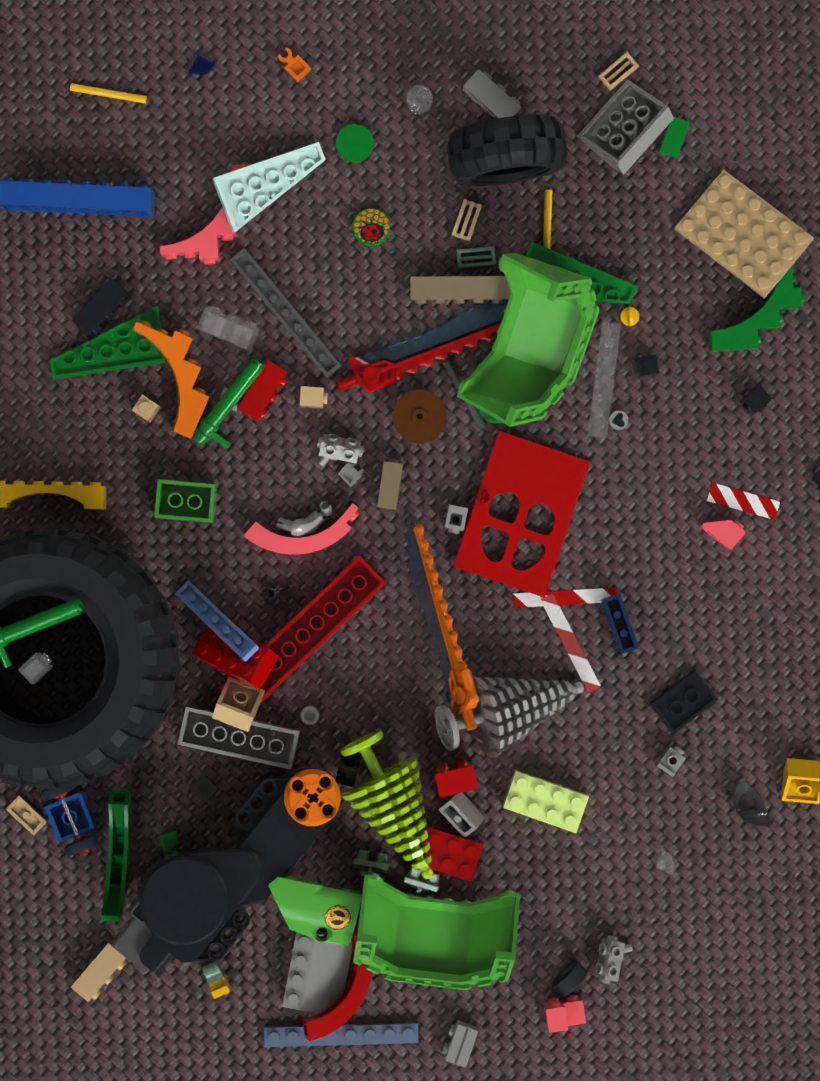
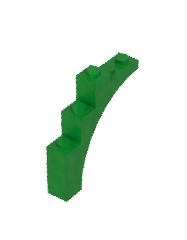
M792 266L775 285L770 297L762 308L752 317L735 326L714 330L709 333L710 352L756 350L759 348L758 345H761V334L758 333V330H774L780 328V324H783V314L779 310L800 309L802 307V304L805 303V294L801 292V287L793 288V285H796V275L793 274Z
M111 790L108 803V862L101 921L121 922L129 887L128 866L131 855L130 833L132 828L130 791Z

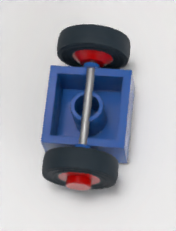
M63 786L41 791L44 801L52 798L59 800L44 807L59 843L74 837L72 843L64 847L67 856L77 853L79 856L90 851L89 848L99 843L96 834L82 836V833L98 826L84 790L68 797L65 796L69 791L75 789L76 786Z

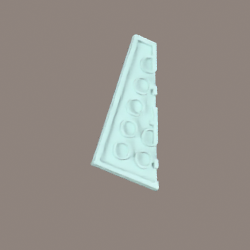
M319 142L212 179L233 234L326 160Z

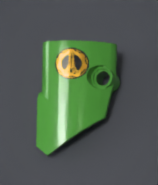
M277 877L268 884L290 930L314 938L319 942H330L344 946L350 945L361 905V891L343 887L342 890L324 887L320 883L293 877ZM319 928L327 929V933L324 936H319L316 932Z

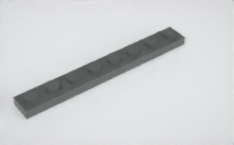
M245 248L230 259L232 264L326 378L342 367Z

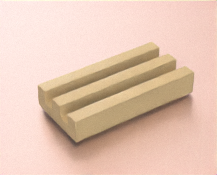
M626 52L598 75L597 78L603 82L602 84L610 92L633 73L639 65ZM624 59H628V61L623 66H621L617 71H615L610 77H608L607 79L604 78V76H606L611 70H613L617 65H619ZM630 64L633 65L628 71H626L621 77H619L614 83L610 85L609 82L611 80H613Z
M467 199L463 200L452 236L470 242L482 207L481 204H476ZM466 205H469V209L461 233L458 234L457 230L461 222ZM473 207L477 208L468 236H464Z

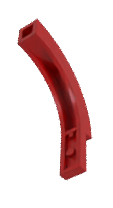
M358 913V917H357L355 929H354V932H353V936H352V939H351V942H352V950H353V959H354V951H355V943H356V936H357L359 913ZM353 963L347 986L331 1006L314 1016L302 1019L304 1036L308 1041L320 1039L334 1032L345 1024L359 1008L368 991L372 972L366 969L365 964L357 965Z

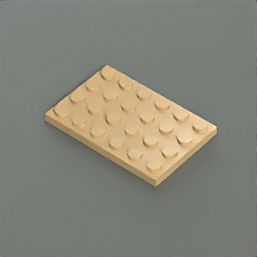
M724 169L675 226V230L764 299L814 240L813 236Z

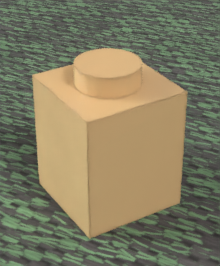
M301 386L300 407L323 408L324 404H327L328 393H325L324 388Z
M141 395L132 411L151 423L160 406L144 395Z

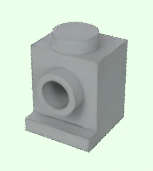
M449 505L445 528H448V532L459 534V531H464L468 508ZM455 516L460 520L457 524L452 522V518Z
M668 746L655 765L674 777L686 758L682 756L684 752L678 747L674 746L672 749ZM671 757L676 758V762L674 764H670L669 759Z

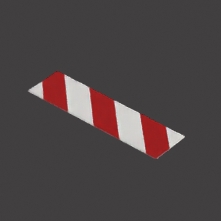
M712 483L707 499L709 502L773 520L776 518L780 504L776 500Z

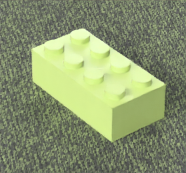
M514 770L502 806L510 811L577 833L589 796Z

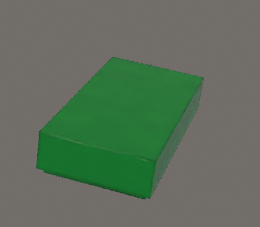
M673 116L674 119L668 126L659 153L677 159L690 122Z

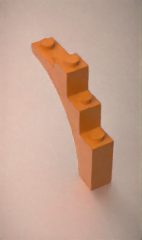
M145 321L135 322L132 330L146 337L159 349L173 372L177 386L178 406L172 431L191 439L209 399V396L205 395L207 391L198 387L195 390L192 389L201 367L197 366L198 362L189 358L186 361L184 360L193 338L189 337L190 333L181 329L178 332L173 331L171 337H169V332L160 328L156 331L150 328L151 324Z

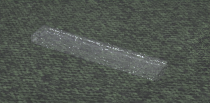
M601 323L587 436L607 438L621 324Z

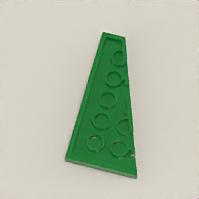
M531 242L526 257L591 278V288L595 291L596 302L630 304L638 287L534 242Z
M157 305L151 310L141 313L135 318L98 335V337L51 359L50 365L53 380L167 363L166 358L152 342L132 330L134 323H140L141 320L151 324L150 328L156 331L158 328L162 329L159 306Z

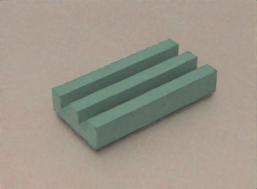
M494 246L456 250L458 269L496 266ZM491 251L490 255L461 257V254ZM492 259L491 262L461 264L462 261Z

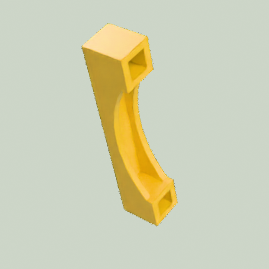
M0 481V508H11V504L15 501L31 495L59 494L84 504V509L106 510V487L101 486V482H90V486H82V482H71V485H63V482L53 481L51 485H44V481H32V485H25V481H13V484H6V481Z

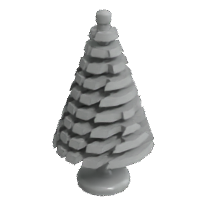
M473 677L480 700L476 708L472 709L476 725L478 726L471 731L475 738L485 742L478 743L481 750L489 758H496L502 751L509 748L507 745L514 744L521 737L528 734L529 730H533L539 723L544 722L547 719L545 715L548 717L552 716L555 710H560L565 706V702L569 703L572 701L574 694L582 693L584 691L583 684L576 682L571 685L569 681H561L559 683L554 680H550V682L538 680L539 682L534 679H502L498 677L493 680L490 677ZM446 705L437 706L435 709V723L439 737L448 751L456 750L460 744L459 730L466 728L463 717L455 719L453 713Z

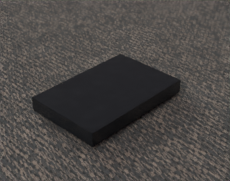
M694 669L649 705L671 734L674 735L717 702L718 698Z

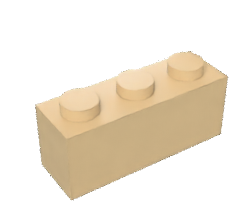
M112 940L71 986L87 1002L91 998L96 1000L102 992L100 989L104 983L108 985L115 977L113 975L116 969L121 970L127 963L126 957L111 946Z

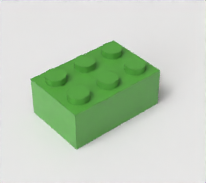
M158 479L154 518L214 523L217 485Z

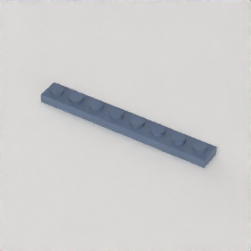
M418 1022L343 1024L329 1035L313 1041H308L305 1038L303 1025L264 1026V1047L419 1043Z

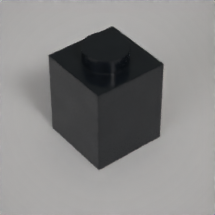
M657 354L637 357L635 359L638 378L657 376L659 374Z
M758 385L740 402L742 403V409L747 414L751 413L754 415L773 398L761 385Z

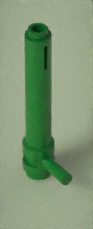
M257 357L251 359L210 413L202 418L200 425L196 427L192 436L196 442L204 445L205 442L213 439L225 449L230 447L231 443L216 432L224 418L263 371V366L265 365L263 361Z
M74 599L8 626H0V659L4 668L12 665L4 649L5 646L9 645V642L80 615L84 611L82 602Z

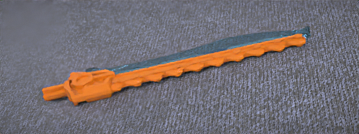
M407 522L412 580L415 593L428 621L437 649L446 686V701L450 702V710L454 717L460 714L463 715L467 731L477 728L472 709L476 708L480 697L476 692L477 688L470 669H467V664L462 660V649L457 644L458 634L452 628L453 619L447 612L448 603L446 600H443V588L438 584V572L433 568L434 558L428 552L429 542L423 536L424 527L422 524L415 525L414 522Z

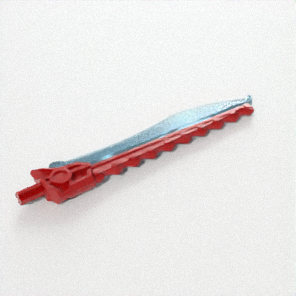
M509 300L503 301V303H489L471 308L450 322L422 336L379 351L364 354L362 359L359 357L349 358L348 360L351 363L350 366L354 374L336 381L340 391L342 392L359 385L367 393H372L397 382V380H401L404 377V372L415 374L419 370L420 365L431 367L434 364L433 359L445 361L448 358L449 352L460 355L463 351V346L475 348L478 345L479 339L490 341L493 338V333H498V328L504 317L503 312ZM501 321L500 324L489 327L482 331L476 332L469 336L463 337L456 341L442 345L440 347L429 350L427 352H424L422 354L416 355L414 357H411L409 359L403 360L395 364L386 360L369 364V362L371 363L384 358L391 361H395L400 358L411 355L413 353L432 347L434 345L445 342L447 340L453 339L460 335L474 331L481 327L487 326L494 322Z

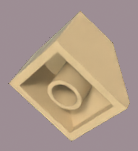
M228 677L216 703L212 718L249 732L265 690H258L242 681Z

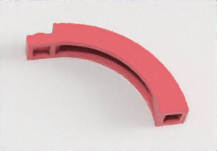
M352 503L331 527L309 537L291 538L277 535L264 528L258 522L251 526L244 537L259 547L280 554L301 555L325 549L342 539L352 529L347 522H353L357 518L359 508Z

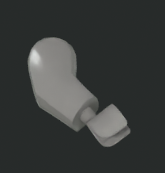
M323 501L320 503L321 511L319 513L314 511L305 519L294 521L279 518L278 522L282 523H277L276 527L278 530L291 532L293 537L306 536L315 532L325 521L323 516H330L333 509L331 505L328 506L327 501Z

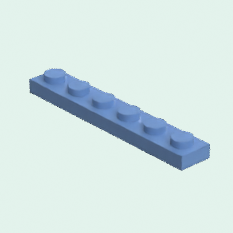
M189 580L175 593L186 606L245 662L259 649L245 633Z

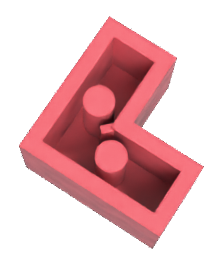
M569 995L566 996L567 999L559 1000V998L555 997L547 999V1002H543L549 1033L568 1030V1026L586 1023L582 997Z

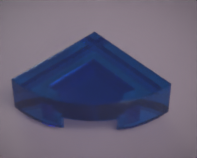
M198 55L189 73L193 75L207 74L214 69L215 64Z

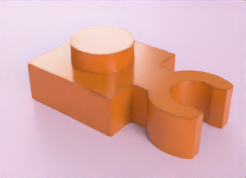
M286 47L285 51L288 53V56L283 58L278 54V59L282 63H287L284 69L298 83L311 71V68L299 55L293 58L291 50Z

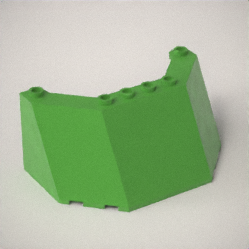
M506 253L499 260V269L505 274L510 294L507 307L503 312L502 323L498 328L496 341L492 346L490 354L472 375L460 382L457 397L512 427L543 419L547 415L546 409L551 404L555 405L563 396L564 392L562 390L567 384L570 386L573 384L600 310L599 306L595 304L597 299L595 291L591 288V278L517 253Z
M378 874L364 875L353 963L357 965L365 964L367 970L375 974H384V979L388 981L459 990H469L475 984L478 987L493 985L495 980H499L501 983L508 982L516 956L520 894H516L514 891H504L500 896L476 902H457L450 898L441 900L434 899L432 896L417 897L414 894H405L383 882V879Z

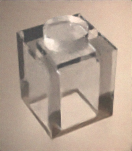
M38 652L25 662L18 671L31 684H36L53 667L50 664L52 661L45 653L40 654Z

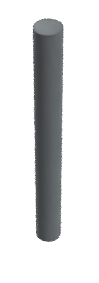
M447 360L442 364L458 391L461 380L450 361ZM464 401L479 429L485 428L486 424L477 408Z

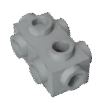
M324 434L323 437L319 436L317 448H320L319 456H322L318 463L321 466H325L328 460L331 459L356 464L358 457L362 458L364 446H360L361 442L353 438L346 439L335 434Z
M607 935L606 939L602 938L598 948L599 958L595 965V976L599 978V982L610 984V981L618 982L621 962L624 957L623 954L633 951V947L631 944L625 945V943L619 942L618 937Z

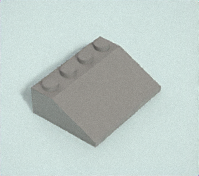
M627 79L577 137L606 163L624 175L670 124L674 117L667 105Z
M317 931L316 933L319 936H324L327 932ZM296 932L282 1007L301 1011L322 1012L331 1006L345 989L352 954V942H350L349 946L319 942L314 938Z

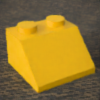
M787 758L783 771L781 801L820 804V761Z

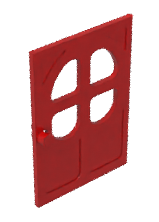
M498 431L453 567L545 598L590 461ZM508 492L514 494L519 500V509L513 523H508L489 515L491 501L496 495ZM540 503L546 505L552 511L554 524L548 535L525 528L524 523L531 506ZM485 526L504 531L509 535L503 557L498 562L489 560L483 551L481 531ZM524 538L544 546L542 557L533 566L525 570H516L512 566L511 562L519 539Z

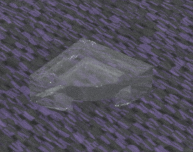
M662 849L655 868L673 875L674 861L669 853Z

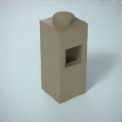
M388 459V462L384 461L377 508L397 509L403 464H399L400 460Z

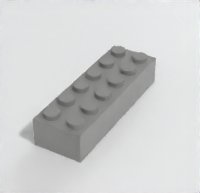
M186 706L177 745L292 769L300 730L253 720L249 732L213 719L214 711Z

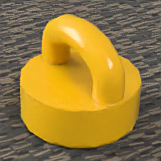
M627 307L621 312L620 320L623 325L631 327L638 322L640 315L637 309Z

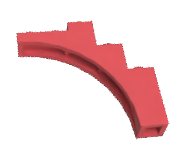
M251 164L232 165V171L250 166ZM222 206L213 221L202 231L176 244L160 246V254L165 259H177V256L183 255L185 258H195L196 255H199V260L204 262L205 265L216 264L215 261H220L219 238H222L223 241L233 240V237H238L237 231L233 234Z

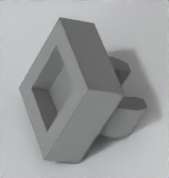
M348 462L338 475L352 487L362 477L361 474L364 469L362 468L360 471H357L354 468L356 464Z

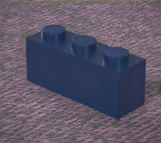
M620 593L601 599L600 602L618 653L622 655L639 649Z

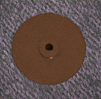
M419 389L407 392L397 401L394 407V426L397 432L410 442H430L441 434L446 425V408L442 400L430 391Z

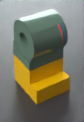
M218 960L201 964L214 999L231 991L232 988Z

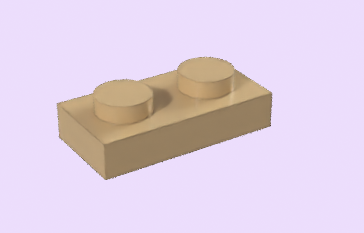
M21 795L6 808L33 836L48 822Z

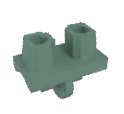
M359 850L353 864V868L361 869L359 876L379 875V873L387 874L389 866L387 864V854L377 853L376 861L373 862L368 861L369 851Z
M411 866L407 869L404 882L411 884L410 887L417 889L416 895L419 896L421 891L429 892L431 890L437 892L441 879L439 877L440 872L433 870L434 875L429 879H424L421 870H415Z

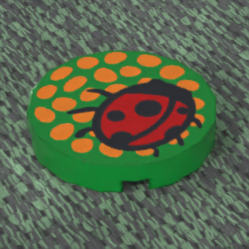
M368 208L362 210L353 221L355 238L368 247L381 245L390 234L388 217L378 209Z

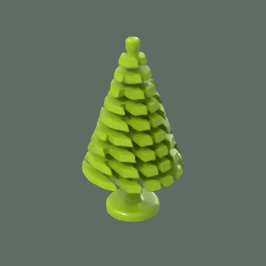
M376 730L340 749L343 756H350L360 752L372 775L344 791L341 797L345 801L353 800L349 805L353 809H361L358 813L363 818L372 816L373 818H370L367 823L371 827L379 826L380 828L376 829L379 835L389 834L387 838H384L388 844L399 842L394 846L397 853L410 849L409 852L402 855V858L405 861L416 859V862H413L411 866L415 870L420 869L424 879H429L434 875L432 868L428 865L432 862L431 854L423 856V853L430 849V844L426 842L418 845L428 838L427 830L419 833L416 832L427 825L426 818L418 819L425 813L424 806H418L423 800V794H416L422 788L421 782H412L417 780L420 775L419 769H414L418 764L417 757H411L391 765L392 767L381 769L371 749V745L383 738L382 730Z

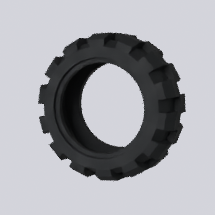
M549 115L510 116L474 123L451 133L447 144L450 172L457 183L467 186L509 184L543 177L563 169L568 157L564 127L558 118Z

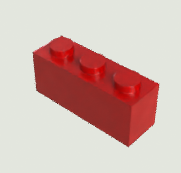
M269 360L266 361L263 371L252 383L237 407L239 411L257 422L259 419L263 420L268 413L267 406L269 403L273 404L279 395L276 392L280 386L283 388L289 379L287 371Z

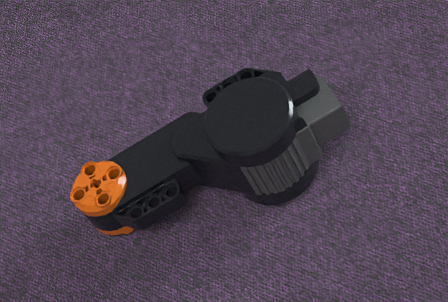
M314 767L299 768L287 777L265 778L259 782L234 814L235 822L244 830L234 845L198 849H173L156 856L142 872L138 884V896L130 905L131 917L113 938L111 946L146 974L151 970L158 976L173 957L187 967L192 962L221 959L250 923V916L242 905L265 902L272 893L268 884L277 877L284 878L329 820L336 815L341 802V793L335 779L328 773ZM266 782L273 784L271 792L266 793L263 791V785ZM308 794L313 795L312 799L307 797ZM255 797L261 800V804L257 808L251 807L250 804L251 800ZM241 813L248 814L249 818L246 823L238 821V816ZM238 914H243L240 919H235ZM231 929L230 933L223 934L225 930ZM218 945L217 949L211 950L212 946Z

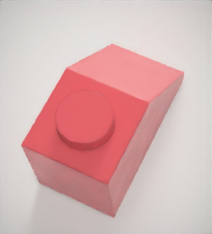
M732 520L701 523L699 526L728 550H732L746 533L743 530L744 526L737 520H734V522Z

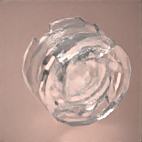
M415 85L409 89L406 98L409 110L415 114H424L431 109L433 95L428 87Z

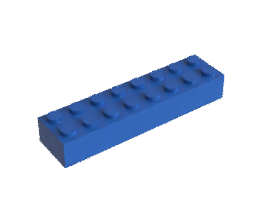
M2 178V181H0V208L2 210L155 217L156 194L146 184H137V187H130V184L126 183L110 186V183L99 182V185H91V182L86 181L72 184L71 181L62 180L60 183H53L52 180L45 179L41 180V182H33L32 179H22V182L14 181L13 178Z

